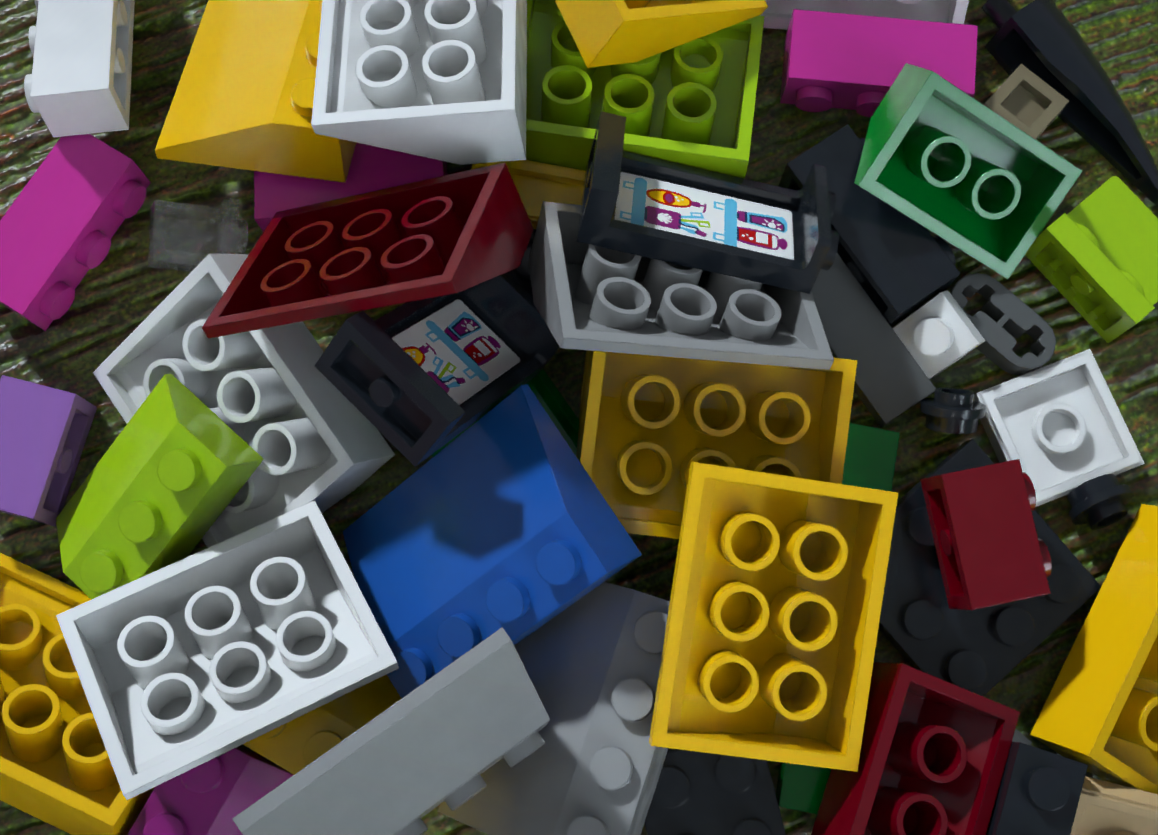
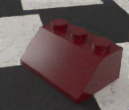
M874 662L858 772L831 769L811 835H986L1020 712L903 663Z

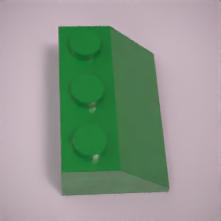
M906 63L870 119L854 183L1001 276L1009 279L1074 185L1082 170L935 72Z

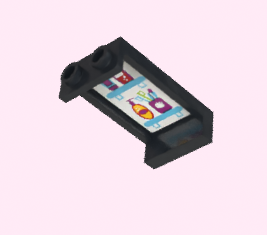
M601 111L586 165L576 242L810 294L820 269L828 271L831 268L838 249L839 233L831 230V219L835 208L836 195L834 192L828 191L826 166L813 164L803 188L796 191L623 150L626 117Z
M506 272L459 293L406 302L375 321L364 311H361L346 319L314 366L416 467L492 410L521 385H525L535 378L558 352L560 346L536 309L533 297Z

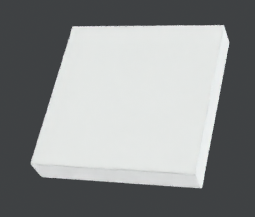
M1090 349L974 394V401L986 405L985 417L981 418L980 421L999 462L1020 459L1022 472H1025L1033 483L1036 494V507L1068 495L1079 485L1105 474H1114L1116 476L1145 464Z

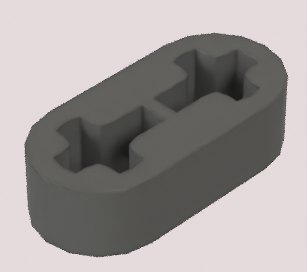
M975 273L966 275L950 289L951 295L985 339V342L976 348L999 368L1009 374L1021 376L1037 370L1051 359L1056 345L1053 329L1043 318L999 281L989 275ZM976 293H979L986 300L982 306L984 312L979 311L974 316H971L963 309L968 302L966 297L971 298ZM1026 333L1034 340L1029 347L1032 353L1028 352L1019 357L1012 350L1017 342L1015 338H1019Z

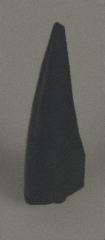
M988 0L981 9L999 30L985 45V48L1009 76L1022 63L1068 99V104L1058 117L1093 146L1158 207V169L1131 113L1106 71L1054 1L1034 0L1017 11L1008 0Z

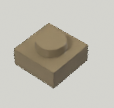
M1021 63L984 105L1034 139H1037L1062 112L1069 100Z

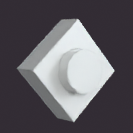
M948 290L939 293L892 328L929 379L937 376L985 342V339Z

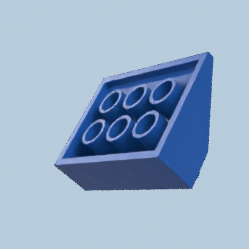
M528 384L517 388L343 531L355 580L398 662L399 669L386 675L401 698L502 627L515 646L642 555Z

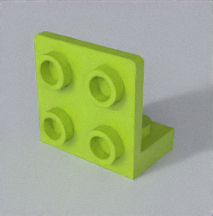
M1117 176L1109 178L1068 214L1064 213L1036 238L1025 254L1107 343H1110L1140 322L1155 309L1153 305L1158 302V218Z

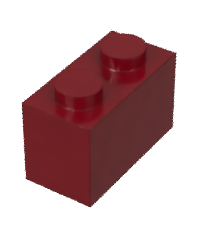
M1020 459L920 479L949 609L975 610L1051 594L1047 580L1052 570L1051 558L1046 544L1037 537L1032 511L1036 507L1035 489L1030 477L1025 472H1022Z

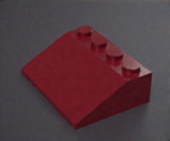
M505 162L279 211L271 219L202 326V329L208 339L459 293L518 268L534 228Z

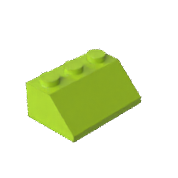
M164 374L57 516L56 526L63 573L92 600L188 557L264 459L174 375Z

